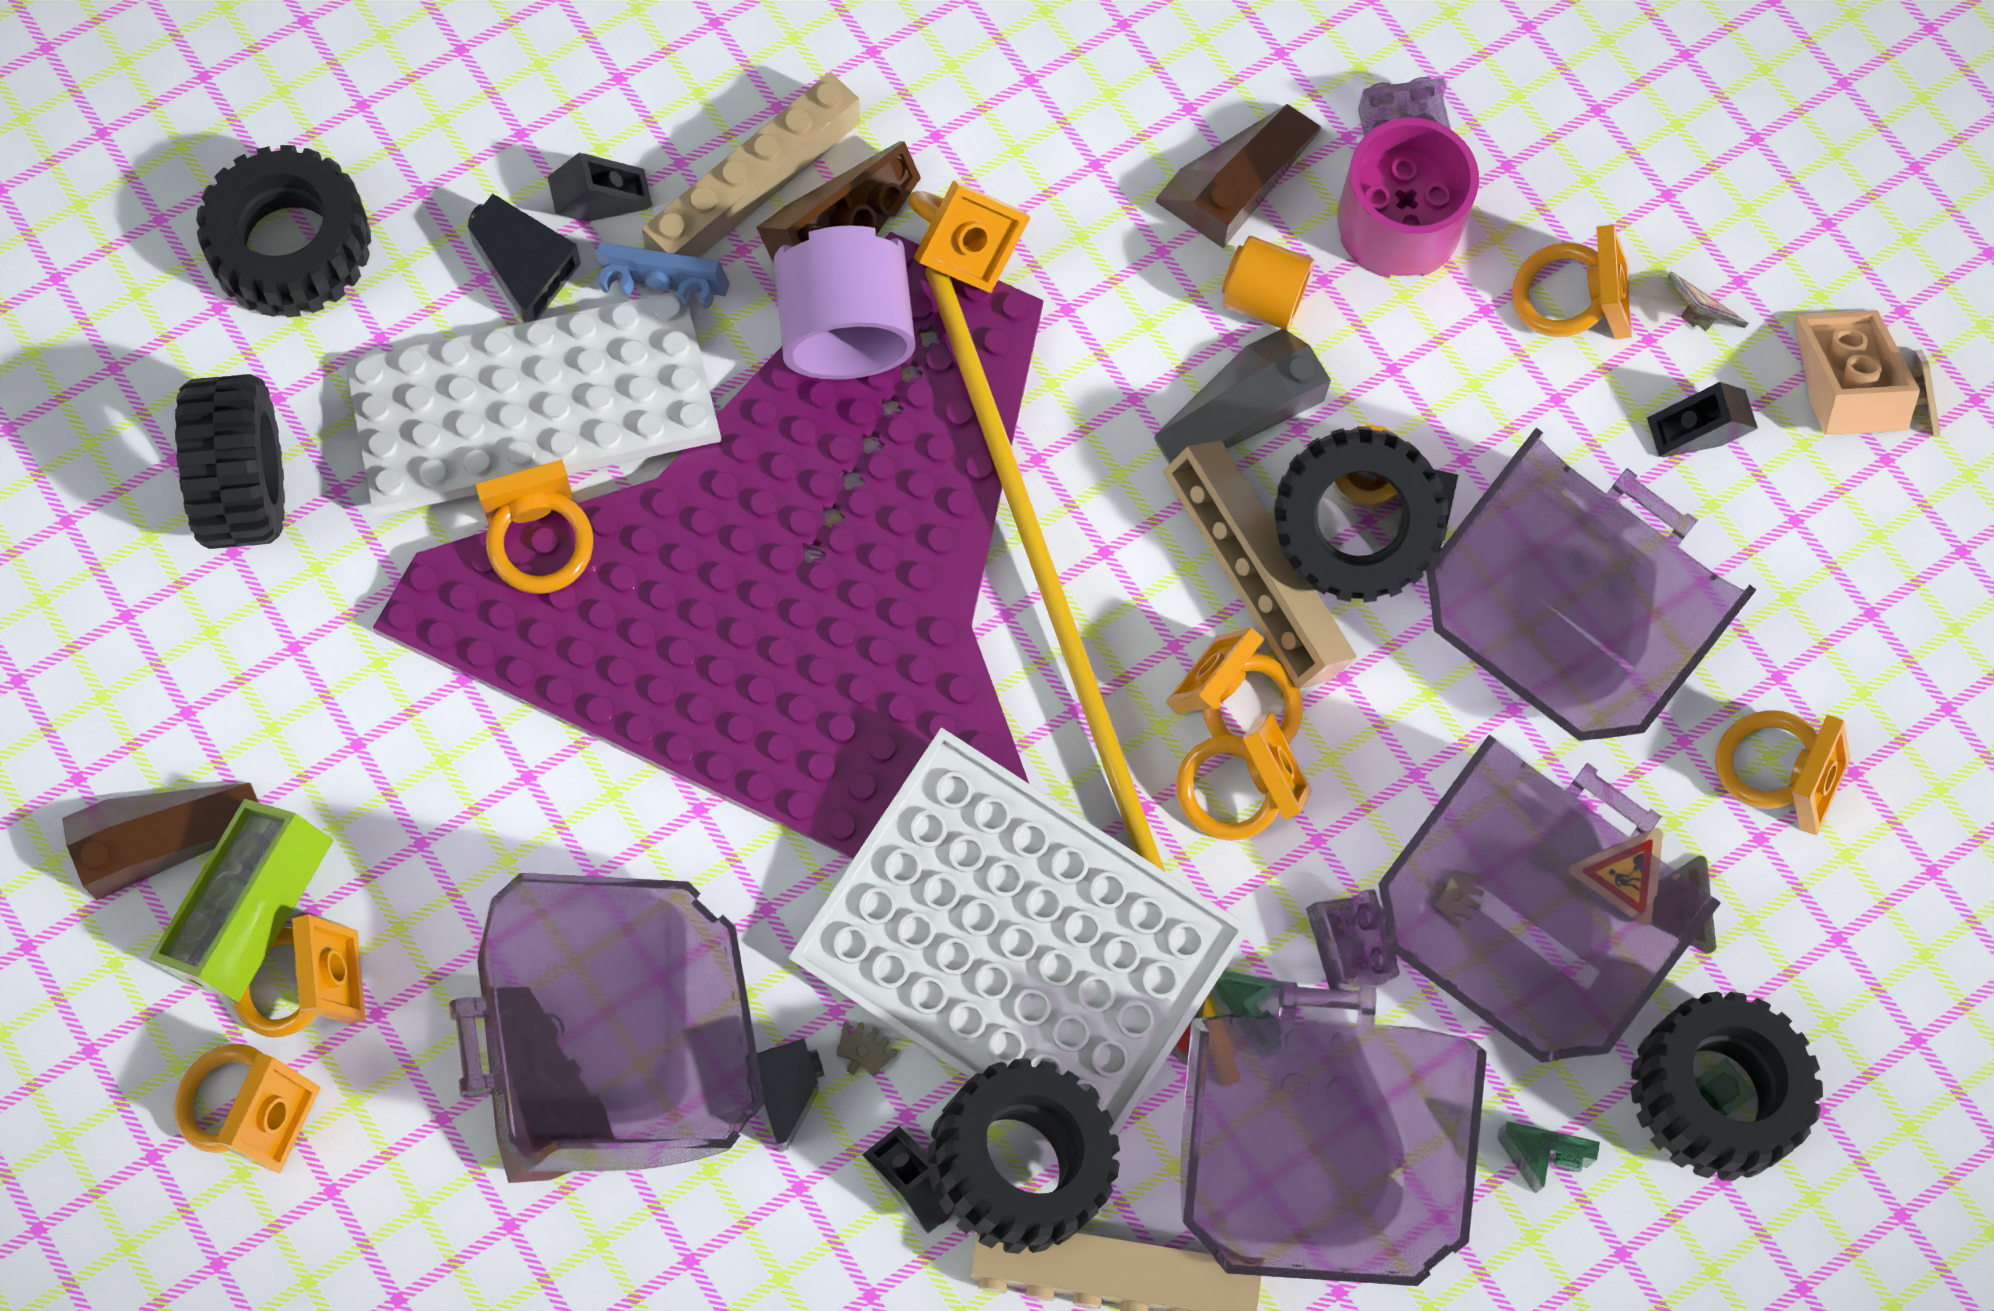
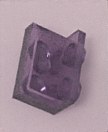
M1418 77L1407 83L1392 85L1387 82H1381L1364 89L1358 106L1364 136L1382 123L1406 117L1432 120L1451 129L1443 99L1447 87L1445 78L1431 79L1430 77Z
M1374 889L1364 890L1352 898L1315 902L1306 908L1331 995L1376 989L1399 976L1397 956L1392 948L1384 921V912Z

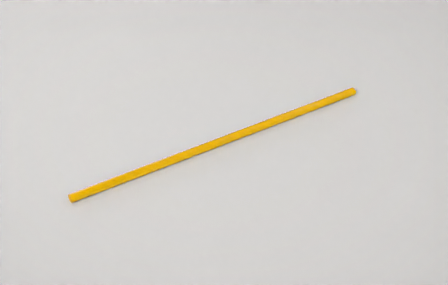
M927 267L925 269L926 277L1132 848L1135 853L1165 871L949 275ZM1209 993L1194 1019L1218 1086L1221 1087L1236 1082L1241 1078Z

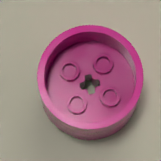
M1416 117L1387 121L1376 126L1362 138L1353 153L1337 208V222L1341 234L1340 241L1355 262L1366 270L1386 278H1390V275L1410 276L1421 274L1423 277L1436 271L1450 259L1458 246L1479 188L1478 165L1466 142L1448 127L1432 120Z

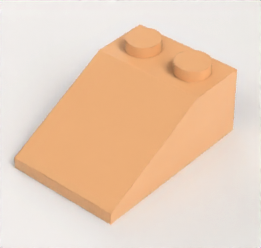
M1878 310L1796 314L1794 322L1811 407L1824 434L1845 435L1908 431L1920 389Z

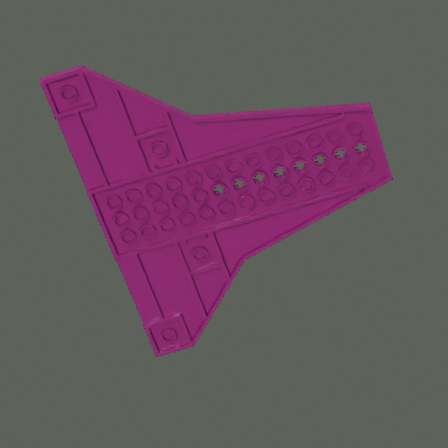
M891 231L885 239L892 240L898 238L905 250L915 337V350L905 362L890 370L871 376L853 379H820L805 376L790 369L784 362L781 346L716 415L721 442L684 449L654 480L576 503L586 514L591 524L593 550L587 567L574 582L560 590L542 594L528 593L510 586L497 575L490 564L486 550L487 531L417 552L372 627L375 634L452 671L455 669L594 735L626 754L769 822L774 821L852 859L855 858L941 727L1029 784L972 628L1003 487L926 277L925 269L928 266L919 263L914 258L920 245ZM949 276L1012 448L1044 300L1000 280L997 281L992 292L989 293ZM933 331L941 341L939 344L931 342L926 347L922 345L920 334ZM914 366L917 367V372L922 376L920 379L913 377L909 382L903 381V372L900 370L904 367ZM890 401L897 402L898 408L903 410L900 415L893 413L890 418L883 416L884 408L881 405ZM865 438H878L879 444L884 446L881 451L873 449L870 454L865 453V446L862 441ZM857 473L864 484L862 487L854 485L851 490L844 488L845 480L842 477L846 474ZM837 509L840 511V516L845 520L842 523L834 522L831 527L826 526L825 516L822 514L825 511ZM553 510L548 515L534 521L509 524L504 536L505 553L512 565L521 572L534 576L549 575L563 568L571 559L575 550V533L570 522L562 514ZM813 545L819 546L820 552L825 557L822 560L815 558L811 564L805 562L806 556L803 550L806 547L811 548Z

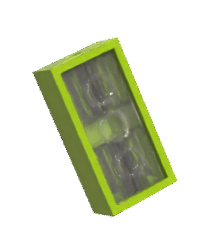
M244 798L150 955L149 960L191 986L239 1003L334 840L294 812Z

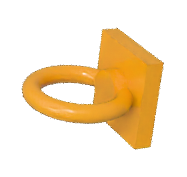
M955 180L952 181L944 198L926 191H915L909 196V205L913 211L931 223L914 258L925 266L991 293L1031 217L1025 211Z
M1614 224L1596 227L1598 252L1580 243L1561 242L1538 250L1522 264L1514 279L1512 300L1517 315L1526 326L1545 336L1568 337L1591 328L1605 314L1615 340L1632 337L1628 264ZM1562 259L1577 260L1588 266V288L1592 303L1584 312L1566 320L1548 319L1536 312L1530 302L1529 289L1533 278L1544 266Z
M562 459L475 484L489 524L486 536L487 555L493 569L503 581L518 590L542 594L560 590L574 582L582 574L592 555L593 532L586 514L573 500ZM551 510L559 512L570 522L575 533V550L569 562L555 573L544 576L529 575L514 567L504 549V536L509 524L512 521L515 523L534 521L548 515Z
M1252 627L1216 636L1165 702L1177 714L1203 709L1204 720L1212 737L1234 735L1223 720L1220 703L1230 697L1242 684L1246 677L1245 671H1259L1271 677L1283 694L1285 714L1280 729L1288 745L1296 736L1303 715V701L1300 689L1297 690L1283 665L1272 657L1254 653L1264 641V638ZM1230 753V754H1232V755H1234V756H1237V757H1239V758L1246 759V757H1244V756H1242V755L1235 754V753Z
M1779 710L1754 712L1737 720L1723 734L1715 756V766L1719 780L1734 798L1747 805L1764 809L1781 808L1795 803L1799 829L1816 836L1850 762L1844 720L1826 715L1820 731L1817 733L1803 718ZM1764 728H1780L1793 733L1802 741L1805 749L1801 750L1795 761L1789 786L1771 791L1759 790L1747 785L1738 777L1734 768V753L1739 743L1750 733Z
M1272 712L1255 719L1244 737L1220 735L1197 744L1184 757L1176 778L1177 799L1185 817L1202 833L1226 841L1243 840L1257 835L1273 822L1279 811L1284 821L1300 814L1312 792ZM1235 753L1246 757V765L1255 786L1262 794H1265L1260 809L1249 819L1237 823L1222 822L1209 816L1197 802L1194 793L1196 773L1200 766L1214 755Z
M309 914L292 918L293 927H283L271 949L281 945L294 946L299 1008L284 1018L272 1019L265 1017L258 1012L251 1000L250 984L239 1003L232 1001L234 1009L244 1025L259 1035L272 1038L285 1037L299 1032L309 1025L317 1015L348 1024L366 1020L358 931Z
M239 1043L225 1044L199 1057L183 1076L175 1097V1121L180 1134L193 1147L211 1153L233 1150L261 1167L280 1174L321 1087L276 1058L263 1054L252 1046ZM240 1062L249 1066L250 1071L220 1133L212 1134L204 1131L197 1124L193 1110L195 1095L202 1081L215 1068L226 1063Z

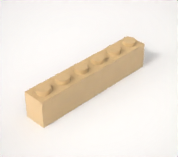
M831 71L644 225L642 233L645 249L700 258L860 124L859 97Z
M1221 440L1191 445L1184 449L1162 472L1297 690L1330 681L1355 660L1357 655L1318 593L1313 589L1312 584L1306 579L1302 580L1293 571V566L1285 558L1280 548L1274 523Z
M977 1233L970 1281L979 1282L978 1289L982 1291L1005 1294L1007 1287L1025 1289V1297L1041 1301H1053L1054 1294L1073 1297V1305L1091 1309H1100L1101 1303L1105 1302L1120 1305V1311H1257L1263 1268L1262 1262L1082 1233H1075L1060 1245L1052 1244L1045 1251L1032 1253L1027 1246L1020 1254L1006 1253L1003 1250L1004 1243L998 1242L992 1249L978 1242L980 1234Z

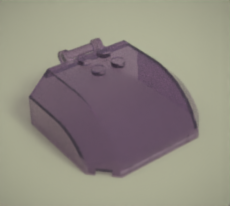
M1536 427L1440 549V554L1433 565L1429 564L1426 567L1434 632L1579 742L1644 734L1757 589L1750 584L1745 590L1717 576L1678 546L1699 520L1690 513L1682 514L1636 480L1638 475L1629 468L1624 470L1609 491L1605 493L1556 455L1543 442L1544 432ZM1624 494L1628 495L1674 530L1668 538L1664 537L1618 503L1620 498Z
M1489 734L1378 883L1386 925L1388 949L1541 1063L1573 1057L1608 1054L1721 902L1641 846L1662 817L1652 808L1647 811L1599 777L1596 774L1598 769L1588 762L1565 791ZM1584 789L1588 790L1635 824L1637 827L1628 837L1577 800ZM1449 877L1455 881L1458 888L1445 890Z
M520 873L491 898L477 958L482 997H462L449 1002L450 1018L456 1021L463 1075L458 1080L460 1096L464 1098L495 1095L500 1141L527 1171L638 1170L703 1159L731 1149L741 1136L739 1135L750 1118L755 1116L764 1105L765 1099L736 926L723 914L717 918L697 899L701 893L688 881ZM475 1018H485L492 1074H482Z
M1282 981L1279 990V1017L1228 1014L1192 1019L1181 1140L1180 1191L1183 1223L1214 1256L1216 1262L1227 1274L1418 1286L1431 1275L1429 1271L1452 1251L1456 1254L1469 1243L1487 1052L1472 1039L1418 1027L1375 1024L1377 994L1376 989L1372 987H1360L1359 991L1298 987L1297 982ZM1297 1006L1357 1010V1023L1296 1019Z

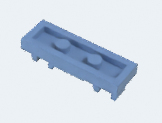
M601 242L595 254L603 269L598 276V283L603 292L606 293L609 292L610 286L615 280H621L619 287L625 296H629L632 293L634 282L643 283L651 289L660 292L678 291V296L683 305H688L692 294L700 292L699 300L703 308L708 309L713 303L714 295L726 296L730 285L724 269L718 260Z

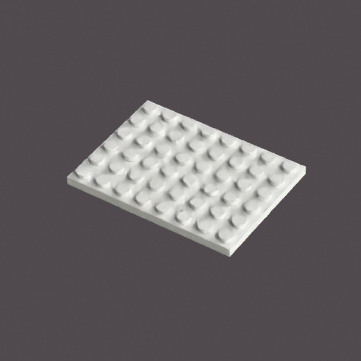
M941 727L788 958L968 1078H972L976 1073L982 1074L988 1066L1002 1061L1008 1067L1014 1059L1023 1058L1031 1060L1032 1067H1036L1041 1060L1054 1063L1057 1066L1055 1072L1061 1075L1067 1070L1080 1077L1077 1084L1087 1091L1091 1087L1100 1097L1095 1103L1101 1112L1106 1109L1109 1111L1114 1121L1108 1128L1110 1135L1116 1134L1118 1136L1251 927Z

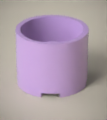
M835 226L808 232V241L795 245L792 248L788 245H782L774 256V270L783 359L790 369L813 378L853 379L890 370L905 362L915 350V337L905 250L898 238L887 240L876 236L875 228Z

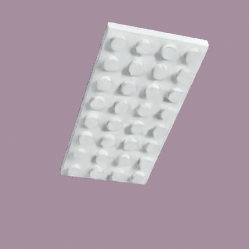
M678 291L345 361L370 501L375 516L477 495L478 492L475 485L477 483L561 459L563 460L566 473L569 475L721 442L718 422L689 304H682Z

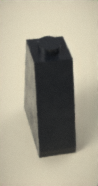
M493 193L484 205H477L470 214L467 226L473 246L523 323L538 320L580 266L581 261L577 244Z

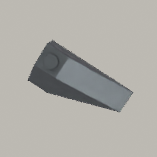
M1280 329L1245 346L1155 434L1154 440L1169 464L1184 449L1191 445L1221 440L1226 449L1324 402L1331 379L1309 344L1292 333Z

